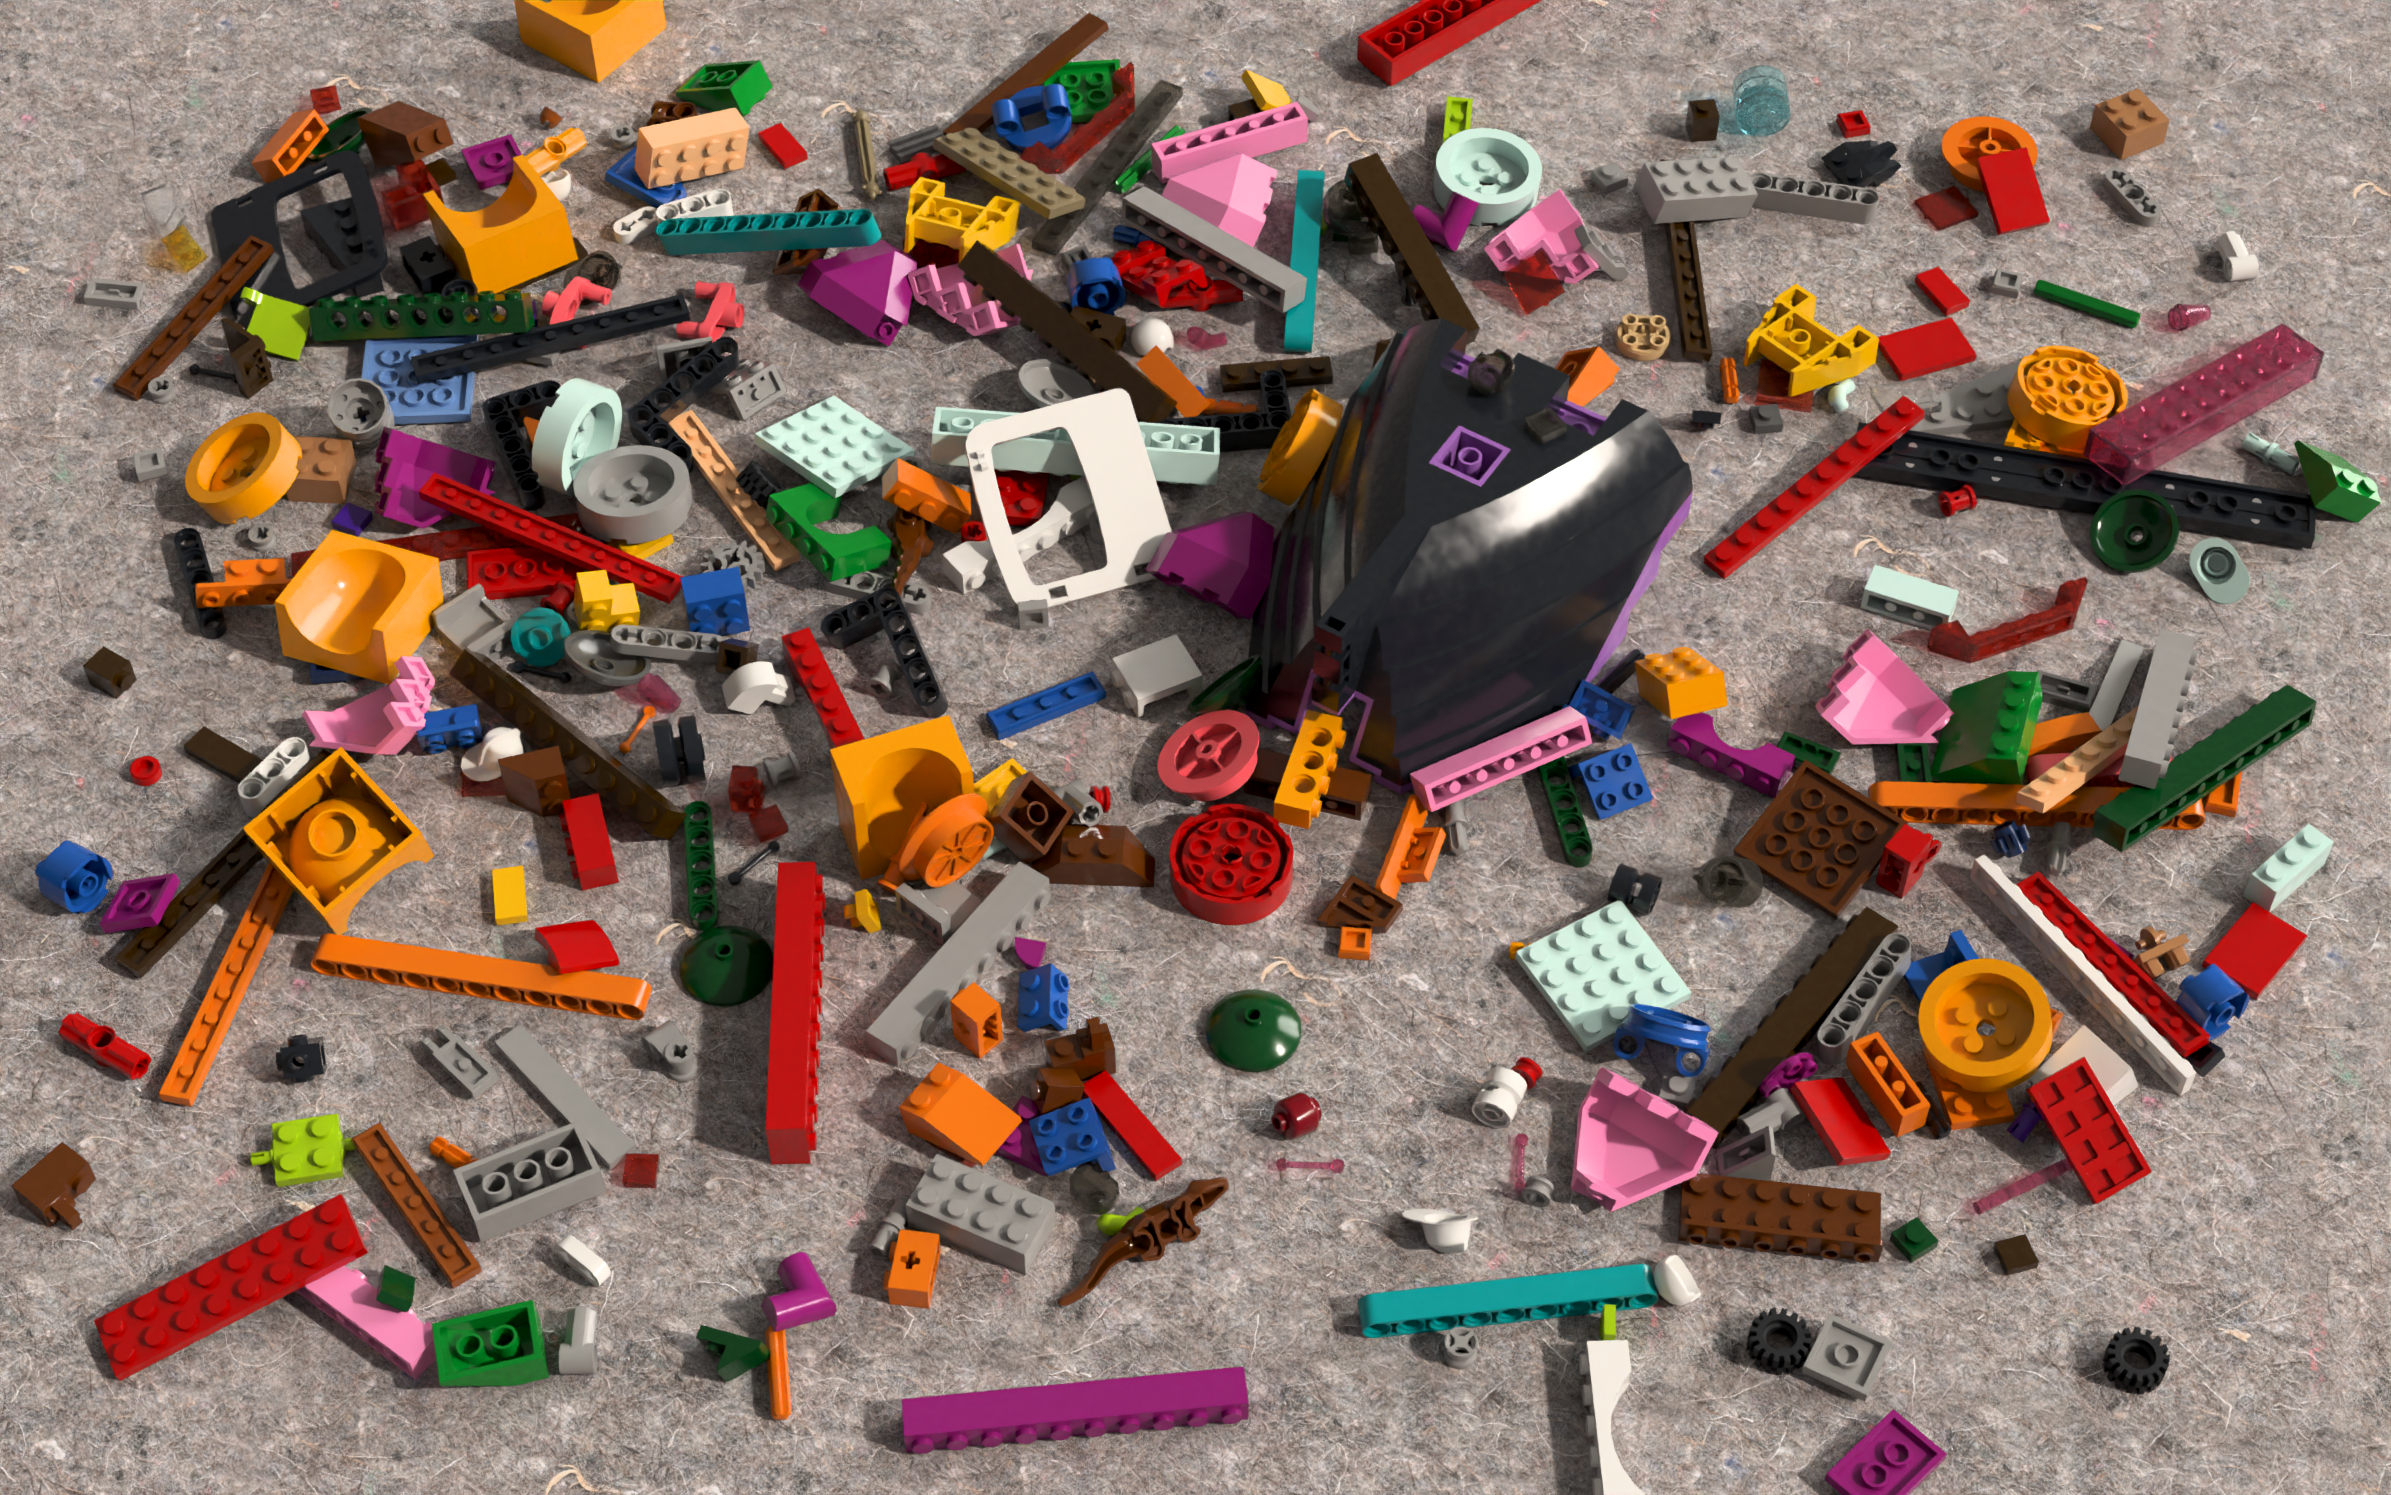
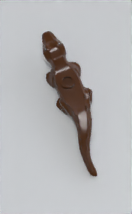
M897 507L894 514L887 520V527L893 533V536L890 538L892 541L890 555L894 559L898 558V565L891 587L896 589L901 596L905 585L917 569L921 557H928L933 549V541L926 535V531L932 525L931 522Z
M1218 1177L1194 1180L1180 1196L1158 1203L1143 1213L1129 1219L1120 1231H1116L1107 1243L1101 1245L1100 1252L1091 1261V1268L1083 1276V1280L1073 1290L1060 1297L1057 1303L1067 1306L1086 1296L1100 1283L1107 1272L1119 1262L1131 1257H1138L1144 1262L1159 1260L1164 1255L1165 1245L1176 1239L1181 1242L1195 1240L1200 1234L1201 1228L1195 1225L1193 1218L1200 1212L1209 1209L1228 1190L1227 1178Z

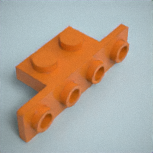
M284 558L224 561L225 582L195 584L196 607L275 604V600L292 580L286 579Z
M1417 794L1409 796L1397 830L1394 832L1389 851L1385 855L1384 864L1375 882V889L1377 891L1383 892L1393 899H1396L1401 883L1429 882L1446 836L1442 827L1423 828L1427 811Z

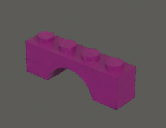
M1703 712L1677 718L1671 727L1666 746L1677 754L1684 755L1705 767L1716 770L1732 780L1739 781L1773 798L1778 795L1788 779L1795 760V755L1769 743L1752 750H1742L1729 746L1716 734L1713 726V717Z

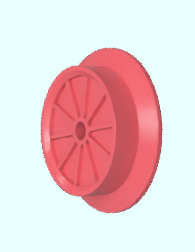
M1234 710L1214 711L1190 720L1167 740L1160 752L1157 769L1161 781L1170 790L1185 794L1187 797L1197 801L1217 800L1235 792L1246 783L1255 770L1259 746L1258 728L1249 716Z

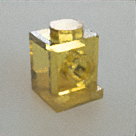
M184 224L161 239L171 256L186 273L208 258Z

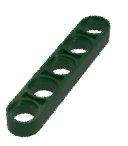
M1562 756L1536 768L1564 858L1569 865L1582 868L1591 862L1593 847L1565 758ZM1552 776H1559L1564 782L1554 785L1548 779ZM1558 800H1567L1572 805L1568 808H1559L1555 803ZM1572 823L1577 825L1579 830L1567 832L1563 829V826ZM1573 848H1583L1587 854L1577 857L1571 854L1570 851Z
M695 801L688 804L684 809V813L687 814L684 818L689 915L691 924L695 929L706 931L714 928L719 919L713 817L711 808L707 803ZM696 812H703L707 815L700 821H694L690 818ZM698 836H704L708 839L703 845L692 843V840ZM698 861L709 863V866L703 870L693 868V865ZM702 885L711 888L704 895H698L694 892L697 887ZM703 910L712 913V916L706 920H699L695 917L697 913Z

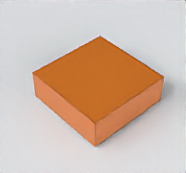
M1341 926L1338 958L1369 961L1372 929Z

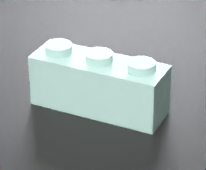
M1874 565L1864 589L1860 608L1945 634L1955 610L1959 591L1889 568Z
M2306 825L2251 874L2243 896L2252 903L2254 902L2271 912L2325 864L2334 841L2312 825Z

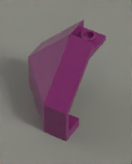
M879 240L870 246L860 249L853 248L837 253V256L811 261L797 286L808 297L868 337H872L890 347L902 325L907 326L913 291L907 273L916 270L917 262L903 250L885 240Z
M383 428L375 453V462L381 464L379 471L375 474V492L380 493V501H377L375 504V514L422 529L454 514L423 501L419 497L418 491L434 472L487 495L495 493V491L488 489L489 483L494 477L495 461L430 442L392 428Z
M1237 512L1168 532L1145 571L1168 586L1181 587L1202 602L1215 603L1236 618L1250 620L1270 583L1274 527L1253 512Z

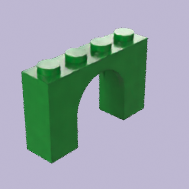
M813 483L769 495L766 509V519L830 582L888 565L892 541L876 526L847 534L828 533L813 526L814 524L839 516L842 495L834 498Z

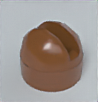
M547 106L543 108L539 116L541 125L546 120L549 122L546 127L547 129L555 128L563 119Z

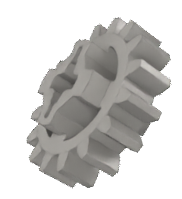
M735 539L731 540L730 545H726L722 541L720 542L719 549L711 547V555L704 554L703 556L704 563H701L702 573L739 567L745 594L747 593L746 588L748 586L755 589L757 588L756 581H763L762 573L765 572L762 552H757L755 545L748 548L747 541H743L740 545H736Z

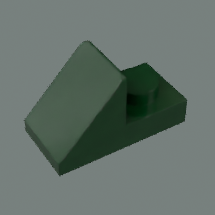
M704 1325L700 1326L696 1336L705 1347L704 1351L706 1353L721 1358L717 1367V1373L727 1382L770 1358L769 1349L759 1340Z

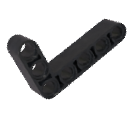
M727 336L718 338L634 405L628 413L630 431L633 437L642 445L659 447L674 453L678 457H685L686 459L683 462L690 473L693 469L691 448L668 423L738 367L739 352L737 342ZM725 352L731 353L729 356H722L721 354ZM703 369L711 370V371L708 372V373H701V372H700V371L703 370ZM682 386H688V387H690V388H688L687 390H680V389H679V388L682 387ZM661 403H667V404H669V405H667L666 407H659V406H658V405L661 404ZM639 420H646V421H647V422L644 423V424H637V423H636V422H638ZM660 438L666 439V441L662 443L655 442L657 439Z
M1273 369L1266 370L1260 375L1259 400L1261 411L1160 420L1157 423L1220 428V453L1270 449L1284 423L1291 418L1285 377L1280 371Z
M553 380L543 381L491 397L484 401L482 405L488 433L520 506L527 511H536L542 508L546 501L543 486L536 481L539 476L537 472L532 470V457L519 428L525 427L523 420L526 416L540 421L546 406L552 408L558 398L555 392L561 387L558 382Z
M892 587L881 588L823 618L821 631L832 646L838 649L846 648L885 629L914 699L925 715L930 718H937L947 711L948 700L908 607L896 589ZM895 602L891 607L887 608L890 603ZM868 615L866 619L861 620L862 617ZM901 626H905L902 630L897 631ZM841 628L839 632L834 633L837 629ZM915 649L912 654L907 655L910 650ZM925 673L922 678L917 679L920 674ZM936 697L932 702L927 703L930 698Z

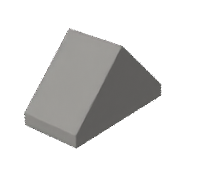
M1767 1126L1718 1149L1719 1176L1770 1181L1776 1158L1773 1128Z

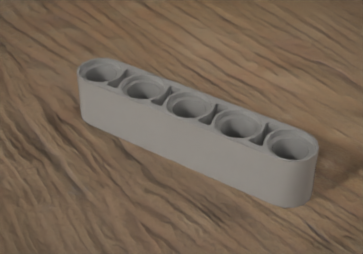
M1762 172L1754 173L1749 177L1758 193L1752 205L1753 208L1857 224H1870L1875 221L1880 198L1879 194L1873 189Z
M1891 933L1883 939L1817 1032V1053L1822 1062L1832 1065L1838 1064L1845 1059L1850 1043L1860 1038L1909 969L1911 964V941L1906 935Z

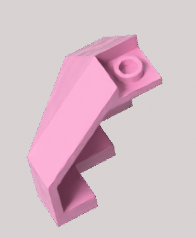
M1235 153L1165 177L1169 180L1161 196L1254 247L1265 224L1267 215L1263 213L1270 204L1273 189L1269 187L1276 179L1277 171L1246 155Z
M1561 189L1535 205L1490 240L1484 247V250L1499 271L1516 272L1543 279H1555L1571 284H1576L1599 267L1581 247L1574 231L1580 225H1584L1578 210L1574 209Z
M1020 244L996 252L1022 275L1031 280L1033 270H1027ZM959 263L936 269L935 265H928L907 273L916 301L937 311V314L950 322L964 327L973 336L996 334L1019 325L1020 318L1016 315L1011 317L1001 310L1000 306L1002 303L997 300L996 305L994 301L981 304V291L983 287L979 284L975 287L963 278L965 272L957 267Z
M1867 628L1846 649L1842 656L1846 661L1841 668L1835 669L1827 684V687L1830 689L1828 696L1820 698L1815 708L1851 744L1939 743L1933 734L1947 725L1954 712L1890 648Z
M401 656L394 663L400 675L390 685L388 684L332 712L305 711L302 716L308 724L309 731L315 736V739L308 746L331 749L342 747L346 751L396 755L416 735V731L425 727L426 719H424V714L429 710L431 701L429 694L435 685V679L421 657Z
M1601 1066L1578 1111L1571 1190L1597 1201L1609 1212L1615 1211L1695 1177L1719 1132L1698 1118L1685 1114L1659 1096L1643 1090L1636 1083Z

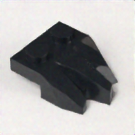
M1872 140L1844 142L1821 157L1823 164L1841 184L1863 188L1871 183L1876 187L1891 178L1901 167L1900 163L1896 160L1890 159L1897 152L1895 144L1890 141L1881 144Z

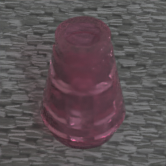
M2176 304L2168 312L2169 325L2179 331L2189 329L2209 320L2211 317V310L2206 304Z
M646 674L636 689L642 700L668 710L670 713L675 712L682 702V698L658 674Z

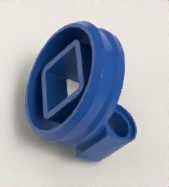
M1060 84L1028 87L1017 92L1010 99L998 100L991 106L995 130L998 136H1004L1007 143L1014 150L1023 154L1037 155L1054 149L1066 138L1072 123L1068 95L1065 88ZM1045 110L1050 124L1025 131L1022 117Z
M1631 1004L1626 1008L1628 1010L1627 1018L1623 1020V1024L1617 1027L1613 1041V1049L1617 1056L1625 1060L1636 1058L1643 1050L1646 1038L1679 1046L1676 1067L1682 1075L1695 1077L1703 1071L1710 1053V1048H1707L1708 1032H1711L1708 1023L1680 1012L1651 1005ZM1629 1035L1636 1039L1638 1046L1635 1051L1630 1052L1623 1049L1621 1046V1038L1623 1036ZM1686 1053H1695L1700 1058V1066L1695 1069L1688 1068L1683 1062V1056Z

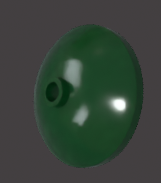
M367 107L355 109L327 125L329 131L309 153L308 158L312 162L318 163L325 160L326 157L344 150L354 151L359 154L366 141L357 118L372 112V109Z
M2128 490L2112 496L2097 510L2090 528L2091 544L2099 559L2110 568L2125 573L2144 572L2161 564L2174 550L2179 536V522L2172 506L2160 495L2147 490ZM2136 535L2143 536L2140 541H2133Z
M1259 654L1251 656L1220 676L1188 705L1187 709L1194 715H1203L1229 708L1236 711L1248 702L1246 695L1258 681L1263 659Z
M719 926L700 933L688 943L679 962L680 978L687 992L698 1001L712 1006H735L753 999L766 988L773 975L774 958L767 941L755 931L741 926Z
M1259 989L1241 990L1225 996L1212 1008L1206 1021V1039L1212 1053L1225 1065L1244 1072H1264L1281 1066L1293 1056L1301 1039V1023L1296 1010L1281 996ZM1251 1017H1256V1018H1258V1019L1252 1020V1019H1250V1018H1251Z

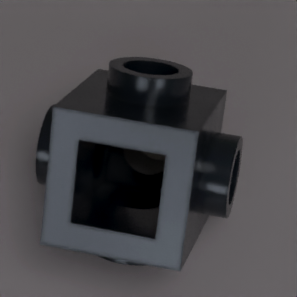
M306 1034L290 1036L287 1038L288 1042H283L280 1052H276L277 1069L284 1072L285 1080L294 1079V1083L308 1082L314 1079L313 1076L324 1074L327 1069L323 1037L307 1039Z

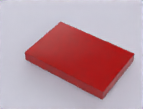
M2027 147L1983 156L1975 160L1998 235L2039 227L2050 222Z
M1952 317L1878 337V348L1900 381L1976 360L1977 354Z
M2253 902L2204 959L2202 967L2206 969L2211 964H2216L2243 988L2248 996L2257 1000L2303 945L2308 935Z
M1843 1077L1795 1082L1789 1089L1837 1166L1886 1160L1891 1154L1888 1146Z

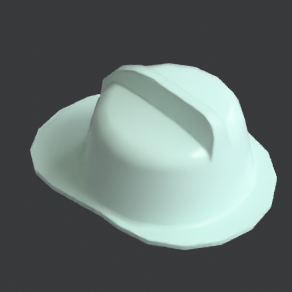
M2207 538L2194 546L2190 554V567L2204 592L2211 600L2220 604H2231L2239 601L2246 595L2250 584V576L2238 553L2228 541L2221 538Z

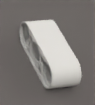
M714 189L659 206L656 210L657 224L664 220L675 218L733 216L731 195L725 189Z
M298 737L284 740L240 782L237 791L244 812L248 816L256 817L311 762L304 740Z

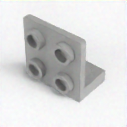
M747 357L739 359L738 367L709 390L710 392L727 394L738 419L742 420L787 393L774 363L748 359Z
M955 881L943 887H931L925 883L919 889L914 890L903 883L895 890L897 912L942 945L947 942L983 902Z

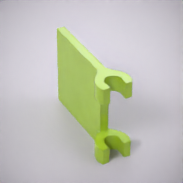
M244 287L241 298L245 299L246 304L256 306L247 331L252 335H258L266 345L265 352L299 361L311 328L309 307L271 297L254 289Z

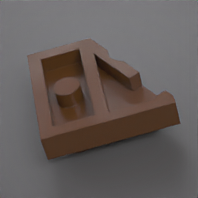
M1351 874L1317 919L1318 925L1341 929V926L1372 929V932L1387 933L1403 911V904L1385 893L1377 891L1371 885Z

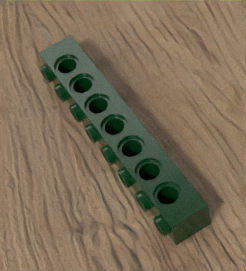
M518 289L507 290L504 294H494V291H481L477 295L468 296L467 292H455L445 297H441L440 293L425 294L422 298H414L413 294H403L397 296V299H387L386 295L371 297L370 300H361L359 296L344 298V301H334V298L328 297L318 299L317 303L309 308L314 341L528 332L535 325L531 294L521 293V290ZM497 306L505 309L506 316L498 313ZM470 307L476 308L480 317L472 315ZM443 308L449 309L453 318H448L444 314ZM417 309L425 313L426 320L418 316ZM390 310L398 314L399 321L392 318ZM364 312H368L372 316L373 322L365 318ZM337 313L344 315L346 323L339 320Z

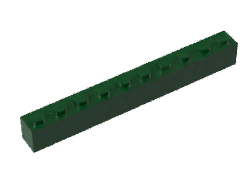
M2285 685L2278 691L2272 692L2266 699L2252 705L2242 715L2235 716L2227 725L2216 729L2204 740L2196 742L2192 748L2183 754H2178L2169 762L2165 779L2158 778L2155 789L2135 784L2127 791L2119 793L2115 799L2106 805L2099 806L2093 815L2092 835L2122 853L2312 724L2317 701L2289 685Z

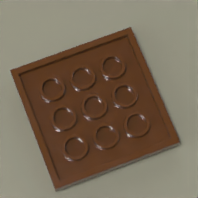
M1805 759L1734 849V855L1837 920L1880 865L1885 845L1904 824L1908 825V822Z

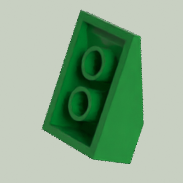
M760 60L704 64L675 94L681 99L713 112L736 108L743 117L751 112V108L757 102L762 101L766 97L765 94L773 86Z
M2299 440L2294 443L2314 507L2358 523L2381 503L2376 483L2345 459Z
M533 1300L432 1323L439 1383L441 1386H517L550 1378L541 1319Z

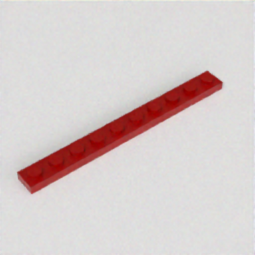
M1902 396L1704 556V564L1723 579H1726L1924 418L1925 411L1907 397Z
M435 472L418 491L419 497L423 501L589 571L606 570L608 579L620 584L633 583L635 590L667 604L671 603L682 588L680 577L683 576Z

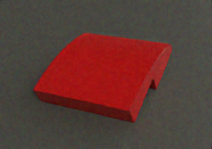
M594 920L535 928V940L548 951L547 963L560 974L619 965V958L612 943L603 929Z

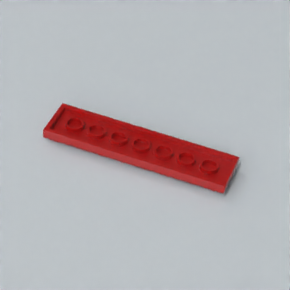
M339 1194L95 1319L94 1322L115 1377L121 1381L368 1254V1250L346 1199L342 1194Z

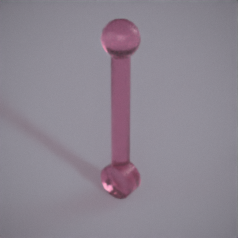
M1523 1133L1518 1134L1515 1138V1144L1518 1146V1177L1514 1189L1520 1194L1526 1187L1524 1182V1158L1528 1136Z
M1279 1158L1276 1162L1277 1169L1281 1171L1287 1168L1332 1169L1335 1173H1341L1345 1165L1341 1159H1335L1330 1163L1296 1162Z

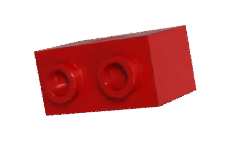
M1904 824L1884 847L1876 884L1902 899L1922 876L1931 839L1921 831Z

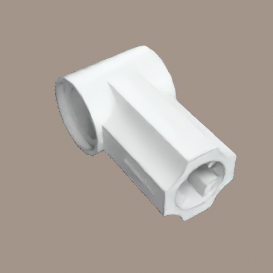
M2229 231L2218 237L2216 247L2224 261L2223 271L2226 280L2230 282L2257 278L2259 272L2257 257L2254 254H2248L2240 235H2237L2235 231Z

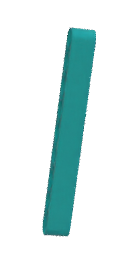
M1298 169L1290 269L1305 276L1307 282L1304 301L1286 312L1285 352L1312 353L1325 171Z
M869 209L675 218L664 220L656 227V234L669 255L860 247L875 244L882 235Z
M1635 1264L1372 1293L1361 1297L1357 1304L1363 1335L1369 1338H1381L1451 1330L1455 1327L1471 1328L1601 1313L1604 1304L1616 1305V1311L1642 1309L1657 1303L1658 1295L1651 1267L1646 1264Z

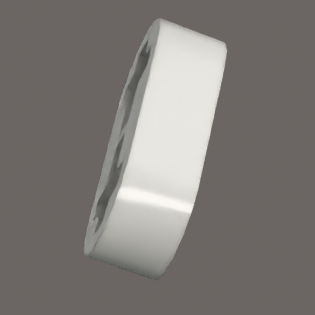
M651 206L643 207L615 222L613 230L616 241L624 245L632 244L655 232L658 226L656 218L657 209Z
M568 1234L555 1245L556 1252L563 1261L594 1286H600L611 1276V1271L607 1264L574 1236Z

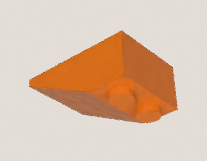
M939 1062L899 1106L909 1133L982 1167L1022 1122L1019 1115L965 1074Z

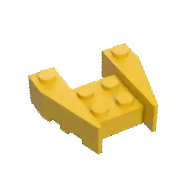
M920 177L910 188L904 252L909 253L920 239L928 243H939L947 245L952 249H960L959 263L976 240L995 250L1008 243L1018 231L1020 202L994 196L989 204L983 207L945 197V183Z
M1798 284L1793 285L1774 300L1773 307L1765 313L1759 327L1755 328L1746 340L1744 366L1746 367L1762 356H1765L1789 372L1788 396L1790 397L1857 376L1876 362L1879 342L1877 336L1860 325H1856L1838 337L1814 321L1817 297Z

